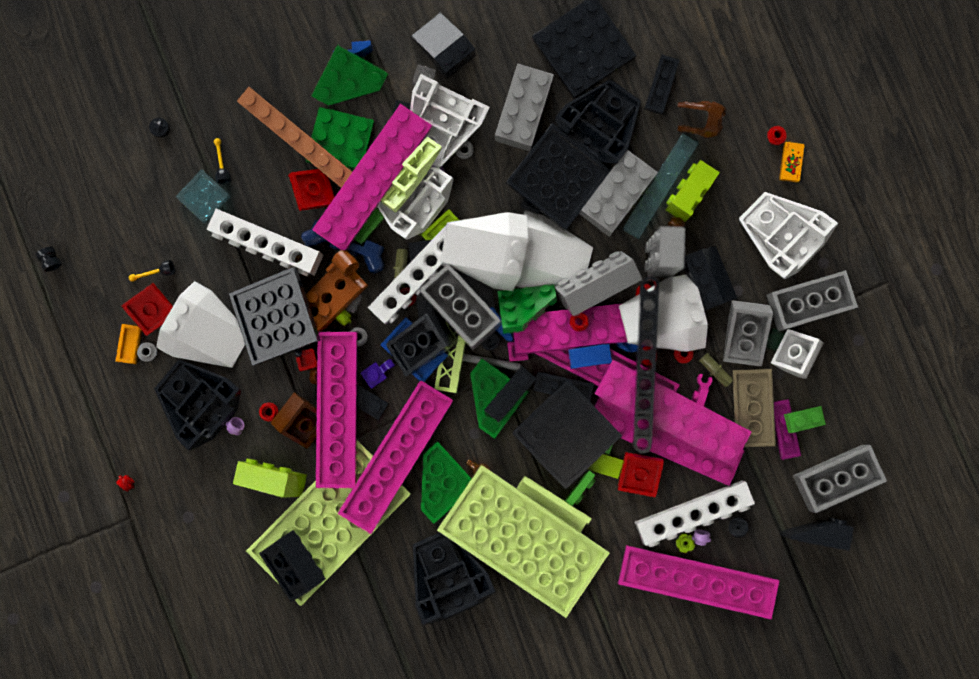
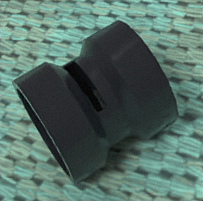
M53 246L45 247L35 254L37 259L42 262L41 267L44 272H50L62 266L61 260L56 257V251Z

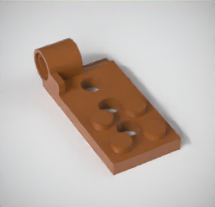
M340 250L334 255L332 263L325 269L328 273L306 294L311 311L316 307L319 310L318 314L313 317L318 332H322L368 286L356 272L359 262L347 250ZM341 281H345V287L339 290L338 284ZM331 294L332 300L329 303H325V297Z

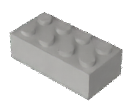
M517 63L495 133V141L531 151L554 74Z
M627 150L582 208L580 215L610 237L658 172Z
M660 227L646 242L645 253H648V261H645L644 270L648 272L647 277L669 278L684 268L685 228Z
M617 251L610 254L606 260L595 262L591 268L578 271L575 274L576 276L561 280L558 283L559 285L555 286V289L563 306L575 316L641 281L642 278L634 260L622 251Z
M449 264L419 289L424 298L472 350L477 348L502 325L501 320Z
M846 271L766 295L773 312L777 331L858 308Z
M863 444L793 475L808 510L813 513L820 512L887 482L871 445Z

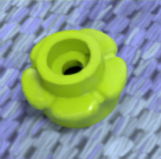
M345 310L335 318L343 326L351 323V315Z
M684 533L678 537L676 546L681 552L687 553L694 549L695 541L692 539L693 536Z

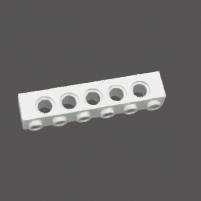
M215 209L207 227V230L212 232V237L221 241L223 238L228 239L229 244L238 248L242 245L246 247L245 251L254 255L259 252L263 254L262 258L268 261L278 260L280 261L279 265L287 269L291 268V266L297 267L298 273L304 276H308V274L315 276L323 258V254L317 250L218 209ZM230 226H233V231L230 234H228V228ZM247 233H250V234H251L250 239L247 240V241H245V240H244L245 235H246ZM264 240H268L267 246L261 248V243ZM281 247H285L284 254L278 255V250ZM302 254V260L296 263V256Z
M447 225L368 307L384 324L388 322L393 323L399 316L397 312L401 308L405 310L412 303L411 297L414 294L419 295L421 293L419 289L438 273L437 270L441 266H446V264L441 262L442 251L440 250V245L444 242ZM429 256L437 258L435 266L427 265L426 261ZM422 270L424 273L423 279L415 280L413 277L414 272ZM403 284L410 286V292L406 295L400 292V287ZM389 298H395L397 301V305L393 309L387 306Z
M741 480L730 486L635 521V525L642 543L645 546L653 547L660 544L662 539L667 538V540L678 537L680 532L685 531V533L696 530V526L701 524L707 526L714 523V519L719 517L721 519L731 517L732 512L737 510L739 512L749 510L750 505L755 503L747 483ZM734 496V504L728 506L727 498ZM711 503H716V511L710 513L709 505ZM693 510H698L699 517L695 520H692L690 516L691 512ZM680 517L681 524L674 527L672 524L673 519ZM657 524H662L663 531L656 534L654 527Z

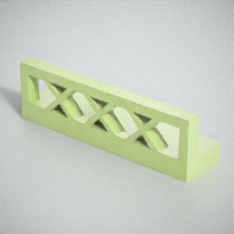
M449 328L457 341L456 348L451 352L447 351V355H450L454 360L453 367L446 370L443 362L438 366L434 389L457 393L466 342L459 335L457 339L455 336L457 333H453ZM446 374L451 379L449 388L439 386L440 378Z
M525 475L516 488L580 533L586 523L589 524L591 521L588 515L571 506Z

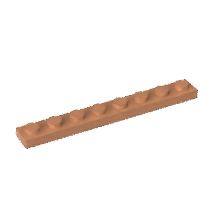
M248 87L237 102L342 188L352 171L253 89Z

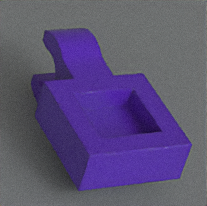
M391 359L384 362L381 366L375 362L360 374L369 387L373 389L388 378L385 372L393 368L395 364Z

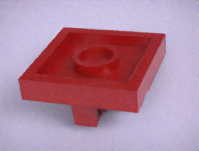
M319 169L291 172L288 175L299 211L328 207L335 198L328 176Z
M152 283L125 302L121 307L147 336L163 325L173 306L156 285Z
M625 452L617 490L656 498L664 460Z

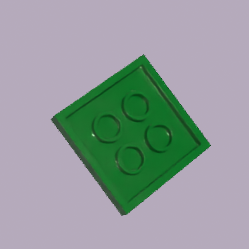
M319 107L311 138L353 172L368 151L375 121Z

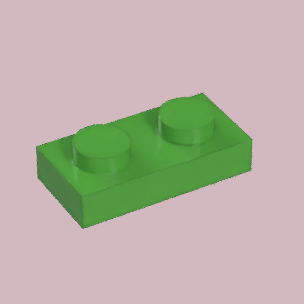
M377 208L354 239L362 246L385 219Z
M821 406L784 414L788 433L826 425Z
M587 470L565 501L571 506L574 503L578 505L584 497L583 491L586 488L590 489L594 484L595 479L593 478L595 474Z

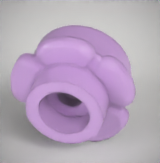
M233 417L226 422L227 431L230 434L240 435L244 430V422L238 417Z
M694 531L692 539L695 541V544L705 546L711 542L708 531Z

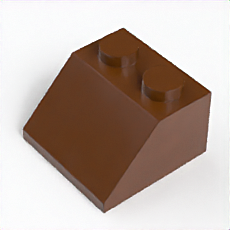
M294 392L272 420L271 424L279 433L307 449L316 438L317 408Z

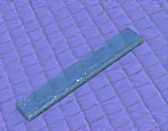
M682 133L622 230L637 239L640 238L698 145L696 141Z

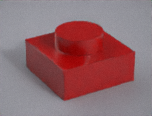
M314 348L304 350L301 357H296L299 372L317 368V356Z

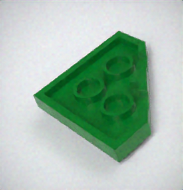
M337 45L311 97L326 105H332L373 93L381 89L388 72Z
M554 284L513 289V291H497L503 334L523 332L528 327L529 322L537 320L545 313V309L549 305L553 306L557 302Z
M481 358L470 373L478 426L495 439L528 391L521 396L503 419L497 422L484 409L510 378Z
M439 442L423 455L421 510L433 524L453 507L472 479Z

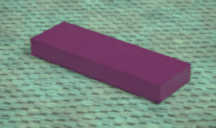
M789 399L774 402L775 436L781 460L801 456L796 432L788 433L784 414L792 413Z

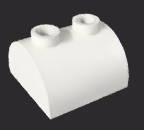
M787 329L771 364L792 375L806 379L822 348L823 342L820 339Z

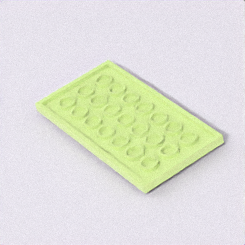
M356 440V483L373 457L358 440ZM315 481L246 550L276 581L259 553L292 530L299 535L301 542L307 551L311 553L314 562L322 570L326 578L315 588L295 600L300 606L371 535L337 514L353 488H316ZM403 485L400 486L373 532L411 494Z
M483 465L479 467L437 529V531L565 618L609 555V552Z

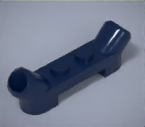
M317 220L314 221L313 226H312V229L314 228V226H315L316 223L318 222ZM312 229L303 232L301 235L304 245L309 248L327 242L329 247L340 250ZM366 240L364 247L355 243L350 244L347 251L353 257L362 256L370 273L374 274L384 269L385 264L382 259L384 247Z

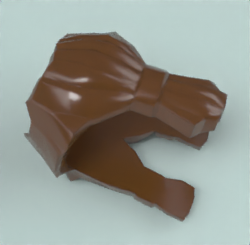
M683 101L678 103L677 107L704 110L709 113L705 128L678 125V131L699 134L706 138H713L720 134L723 128L722 119L726 115V108L723 105L714 101L712 103L709 101L698 103Z

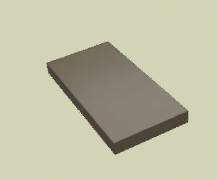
M772 369L732 370L735 423L751 431L744 447L776 446Z

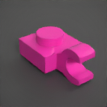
M699 374L697 376L699 388L698 391H694L691 400L704 407L709 391L708 388L713 379L709 377L708 381L703 383L701 380L703 374Z

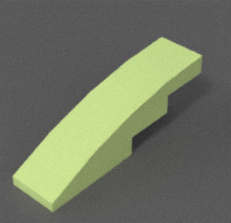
M426 137L403 162V169L392 182L393 186L386 192L381 202L396 213L427 174L442 150V146Z

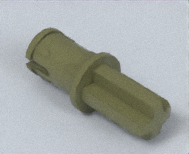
M397 249L396 262L395 267H393L395 269L394 279L407 267L408 251L406 249Z
M706 353L699 360L710 372V375H713L724 387L732 383L733 379L709 353Z

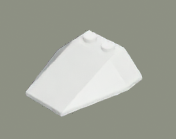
M420 74L412 91L410 111L432 125V129L426 137L442 146V150L433 163V166L440 169L482 125L490 107L474 99L470 100L439 85L437 81Z
M431 167L414 192L396 213L381 201L377 208L391 229L407 240L423 233L449 200L454 179L439 168Z
M764 192L739 218L740 223L769 268L783 279L798 273L825 245L838 225L835 220L820 210Z
M524 211V215H527L528 241L521 277L516 284L517 287L524 288L551 284L557 286L561 280L570 279L576 276L575 274L578 271L588 269L593 250L592 246L567 230L564 231L544 215Z
M505 212L447 223L441 262L446 265L449 264L452 268L494 289L513 291L521 277L528 241L527 215Z
M687 275L669 277L659 283L656 348L684 352L705 348L708 323L698 287ZM655 286L649 288L647 291H653ZM639 295L619 306L628 344L637 345ZM646 300L643 307L646 311H651L654 304L651 300ZM647 319L643 322L642 327L644 330L649 331L652 329L653 323ZM645 339L641 345L652 347V342L649 339Z
M194 281L179 295L160 328L156 348L172 357L233 368L245 347V342L237 318L211 290Z

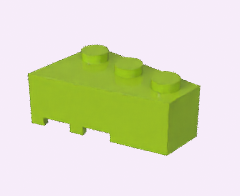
M702 160L697 165L695 163L692 164L687 172L690 174L686 180L684 178L677 186L679 189L676 195L672 194L666 202L669 205L666 211L676 218L680 217L684 222L691 217L694 209L719 175L717 170Z
M246 458V461H238L233 481L234 485L280 497H300L303 494L307 474L294 472L286 467L276 468L274 464L270 463L257 464L258 460Z

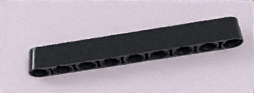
M651 276L641 281L639 294L633 446L640 453L648 452L652 446L659 282ZM647 280L654 282L655 287L653 291H647L644 288ZM646 300H651L654 304L651 311H646L643 307ZM647 319L653 323V327L649 331L644 330L642 327L643 322ZM645 339H649L652 342V347L645 351L641 344ZM644 359H648L651 362V367L648 370L641 368L640 364ZM648 379L650 381L648 389L643 390L640 388L641 380ZM641 399H648L649 406L646 409L639 408V401ZM644 418L648 420V426L642 429L638 427V421ZM641 438L647 440V445L644 448L637 446V441Z

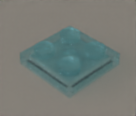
M201 169L175 197L203 223H206L214 214L215 209H219L230 198V195Z

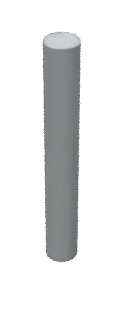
M470 354L463 355V361L478 364L482 358L494 367L517 371L520 368V363Z

